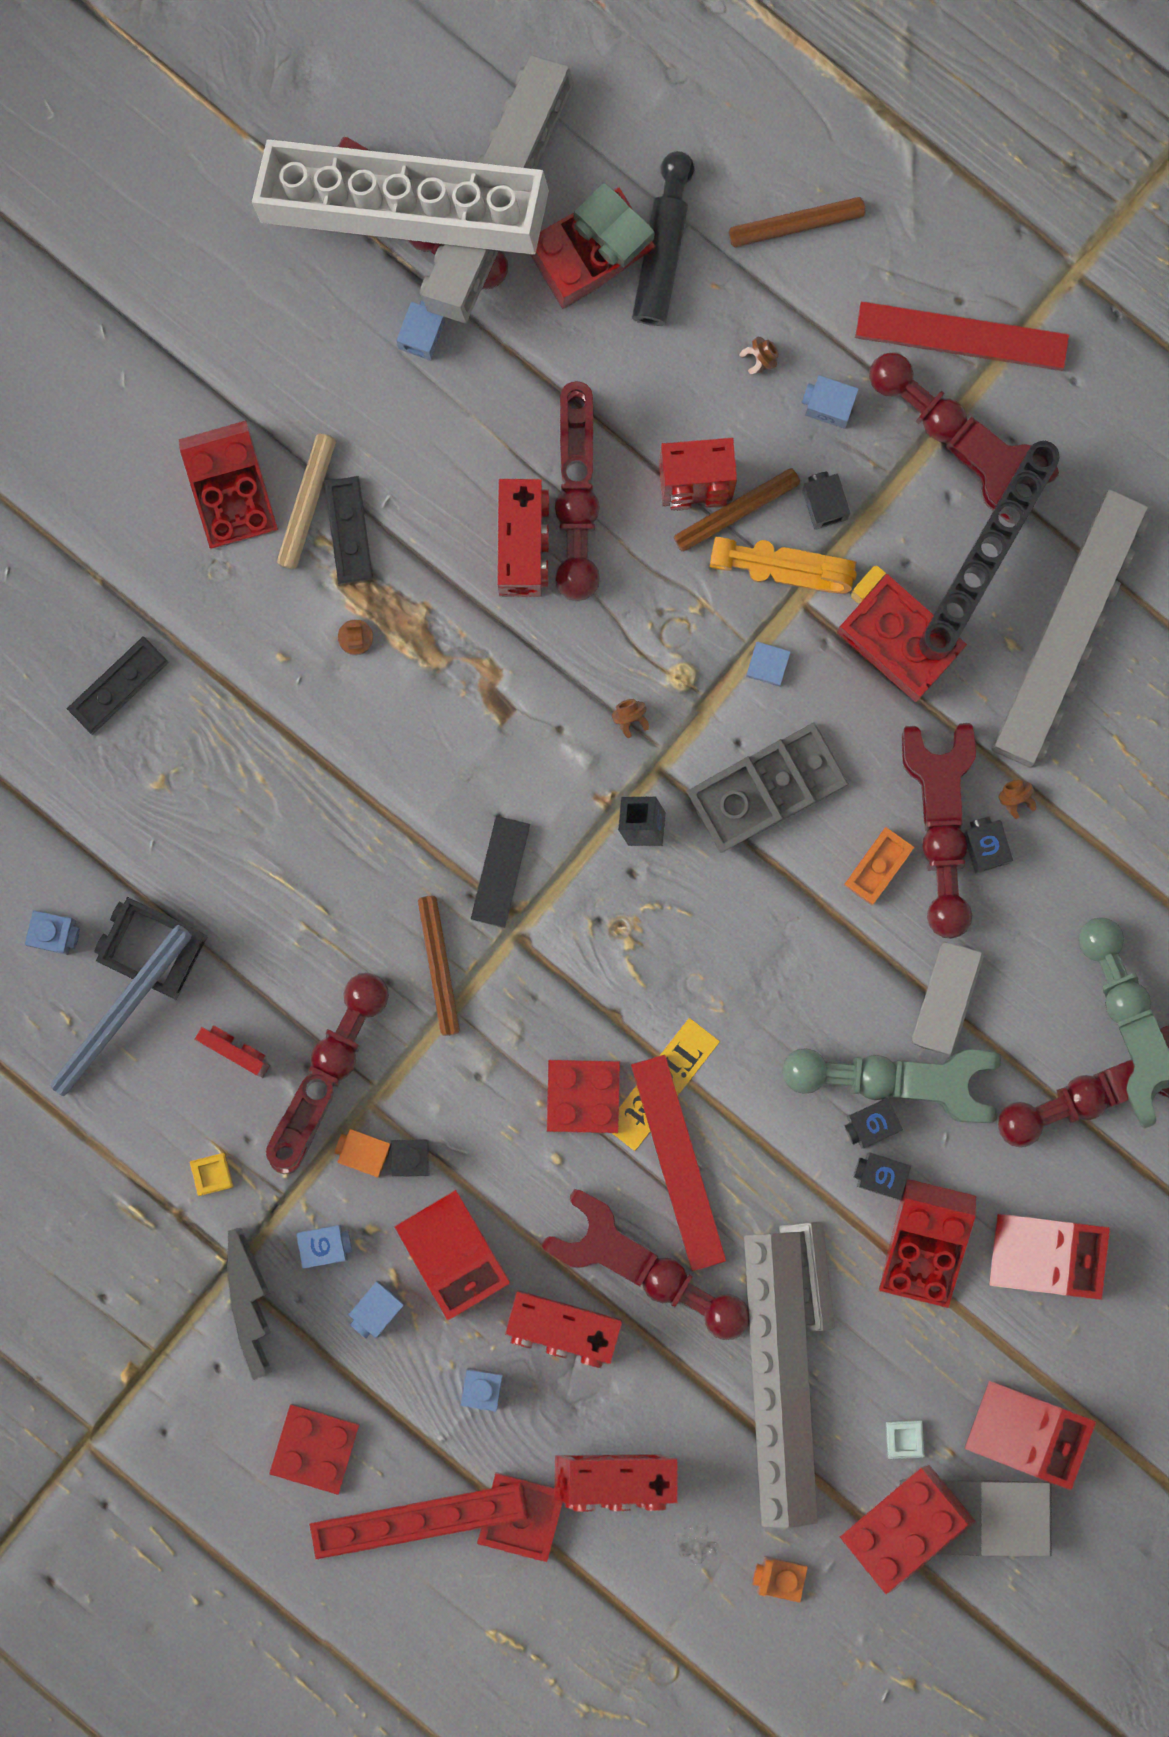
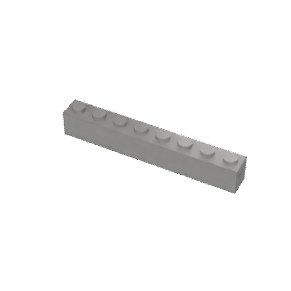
M530 55L526 66L521 67L518 71L516 88L512 97L508 96L504 102L503 117L499 126H494L490 133L489 148L485 156H480L477 163L536 169L574 85L569 66ZM448 244L439 246L434 258L435 266L430 276L424 278L420 290L427 311L466 324L499 250Z
M1110 489L1104 495L991 751L1027 767H1031L1036 760L1042 762L1050 745V742L1045 741L1050 728L1057 729L1064 714V710L1059 708L1063 697L1067 696L1070 698L1079 678L1073 676L1078 664L1085 665L1093 646L1087 644L1092 632L1098 634L1106 619L1107 614L1102 613L1106 600L1113 602L1119 590L1121 582L1116 581L1121 568L1127 570L1134 556L1135 550L1130 549L1134 537L1141 538L1147 527L1149 519L1144 517L1148 506Z
M800 1232L744 1235L762 1527L776 1528L817 1524Z

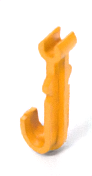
M715 537L709 566L726 571L732 570V567L749 570V575L755 582H764L771 575L776 583L829 593L850 592L853 581L857 577V572L855 571L856 561L781 547L774 552L773 545L767 540L758 541L754 548L736 545L737 542L732 539Z

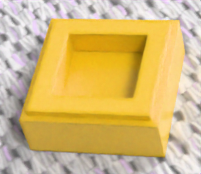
M877 565L873 566L853 589L851 598L860 604L883 579L886 573Z
M225 1152L189 1161L198 1196L234 1187Z

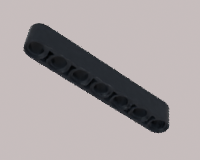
M1038 441L1034 443L1023 457L920 638V650L927 658L940 660L946 657L956 644L1058 465L1060 459L1059 451L1052 442ZM1041 454L1046 457L1049 466L1040 467L1035 464L1033 455ZM1016 485H1027L1031 490L1032 496L1023 497L1018 494ZM1006 513L1010 515L1014 520L1015 526L1006 527L1002 525L999 521V514ZM984 543L992 544L996 548L998 555L996 557L986 556L982 551L981 545ZM967 573L975 574L979 578L981 585L979 587L969 586L964 580V575ZM950 603L958 604L963 610V617L955 618L951 616L947 611V605ZM933 633L942 635L946 640V647L937 648L933 646L929 636Z

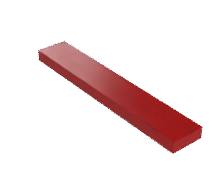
M861 301L855 338L1063 371L1069 334Z
M664 1054L631 1064L691 1271L726 1262L666 1056Z
M522 1483L314 1522L309 1525L315 1559L317 1560L529 1519L523 1485Z

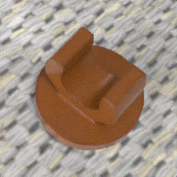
M760 336L752 340L753 347H747L739 354L741 358H747L752 354L756 357L755 366L748 369L749 374L761 373L765 368L772 370L777 366L776 358L779 357L778 350L773 342L769 339L765 340Z
M350 620L339 629L338 642L346 653L361 655L370 649L373 643V633L370 626L364 621Z
M635 699L624 700L616 706V710L612 713L614 723L620 724V728L627 738L632 737L629 726L634 721H639L645 731L649 729V723L643 715L647 710L644 702L636 701Z
M1013 780L1004 785L998 797L1001 804L1006 805L1007 811L1013 818H1020L1017 806L1021 802H1026L1032 811L1036 810V802L1031 797L1034 789L1030 782Z

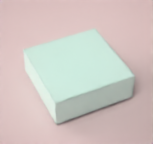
M922 1420L885 1422L888 1459L925 1457Z

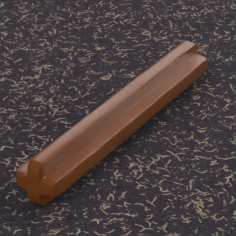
M855 197L734 226L729 229V238L733 247H739L860 218L865 215L866 209L862 197Z
M793 468L787 469L674 536L677 547L681 551H687L801 483L799 476Z
M425 896L418 899V906L439 1027L443 1036L458 1034L460 1028L437 898L435 896Z

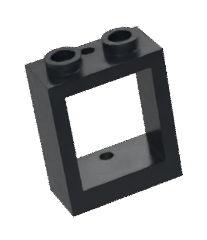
M129 897L126 898L124 903L119 901L110 918V921L114 922L109 934H103L94 951V953L98 954L96 962L134 979L138 974L137 971L112 958L135 912L171 929L180 925L192 935L191 939L178 954L165 983L162 984L157 981L152 989L177 1000L208 936Z

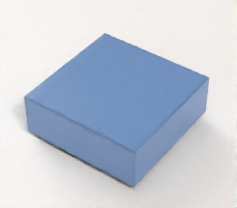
M756 641L746 677L780 687L790 651Z

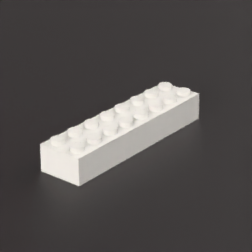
M267 139L252 198V205L260 223L535 255L549 189L543 170Z

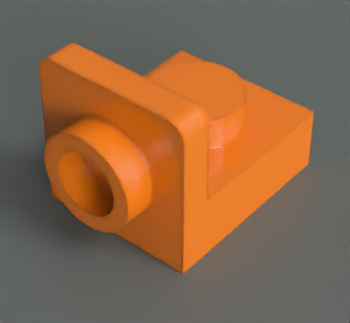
M764 1556L763 1565L756 1564L752 1585L758 1586L757 1593L760 1596L766 1597L768 1595L800 1603L808 1566Z

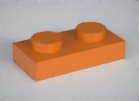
M885 827L844 883V886L873 906L915 847Z

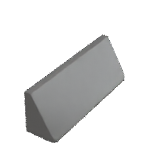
M942 942L914 1030L912 1044L946 1055H954L984 953L952 943Z
M811 1222L779 1226L780 1233L800 1232L806 1332L834 1329L835 1322L823 1223Z

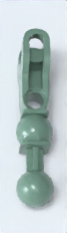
M1104 917L1094 918L1081 929L1078 939L1079 946L1086 957L1100 963L1108 982L1102 986L1106 997V1011L1110 1018L1118 1023L1119 1031L1135 1067L1128 1081L1127 1093L1141 1127L1145 1129L1155 1125L1157 1120L1152 1104L1155 1095L1162 1089L1169 1088V1049L1152 1010H1150L1152 1003L1149 993L1139 984L1136 973L1127 974L1119 955L1124 943L1123 931L1117 923Z
M804 1048L790 1053L784 1061L782 1068L783 1078L787 1086L801 1094L813 1093L819 1090L823 1084L851 1086V1094L860 1093L865 1098L871 1100H883L890 1096L893 1098L937 1102L949 1117L959 1122L993 1123L997 1119L996 1108L992 1105L975 1102L969 1095L968 1090L970 1077L976 1071H990L1000 1067L1001 1055L995 1052L972 1049L961 1050L950 1056L943 1064L892 1062L887 1057L881 1055H870L864 1059L860 1057L853 1058L852 1065L825 1062L823 1056L817 1051Z

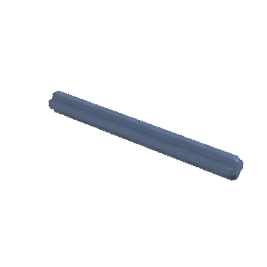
M180 925L173 928L51 1082L50 1086L61 1096L69 1093L189 942L192 935L188 930Z

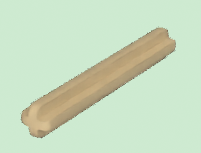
M317 434L277 559V564L284 568H297L336 444V440L332 436Z

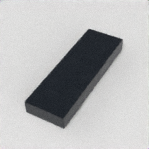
M359 476L325 480L324 485L338 585L344 586L373 582Z
M142 636L66 709L93 735L169 662Z
M499 816L495 817L471 920L497 927H506L530 824Z

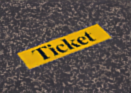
M688 1018L660 1054V1056L664 1054L666 1056L677 1096L720 1042L691 1018ZM637 1085L619 1107L618 1133H612L634 1151L650 1132Z

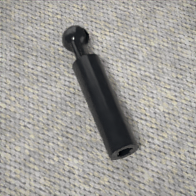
M681 151L669 153L663 159L660 166L661 175L665 180L663 196L654 199L649 224L654 231L652 242L655 248L643 256L632 313L634 321L651 326L666 325L688 210V204L682 200L684 185L692 179L695 172V166L691 157Z

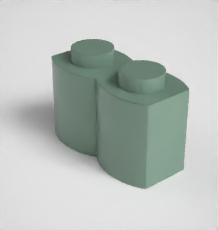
M605 183L574 211V220L576 221L574 227L584 239L590 240L592 238L601 246L599 249L600 254L611 265L617 262L624 268L654 239L653 229Z

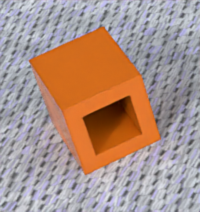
M350 1129L348 1135H340L334 1154L340 1156L337 1163L380 1178L391 1149V1144Z

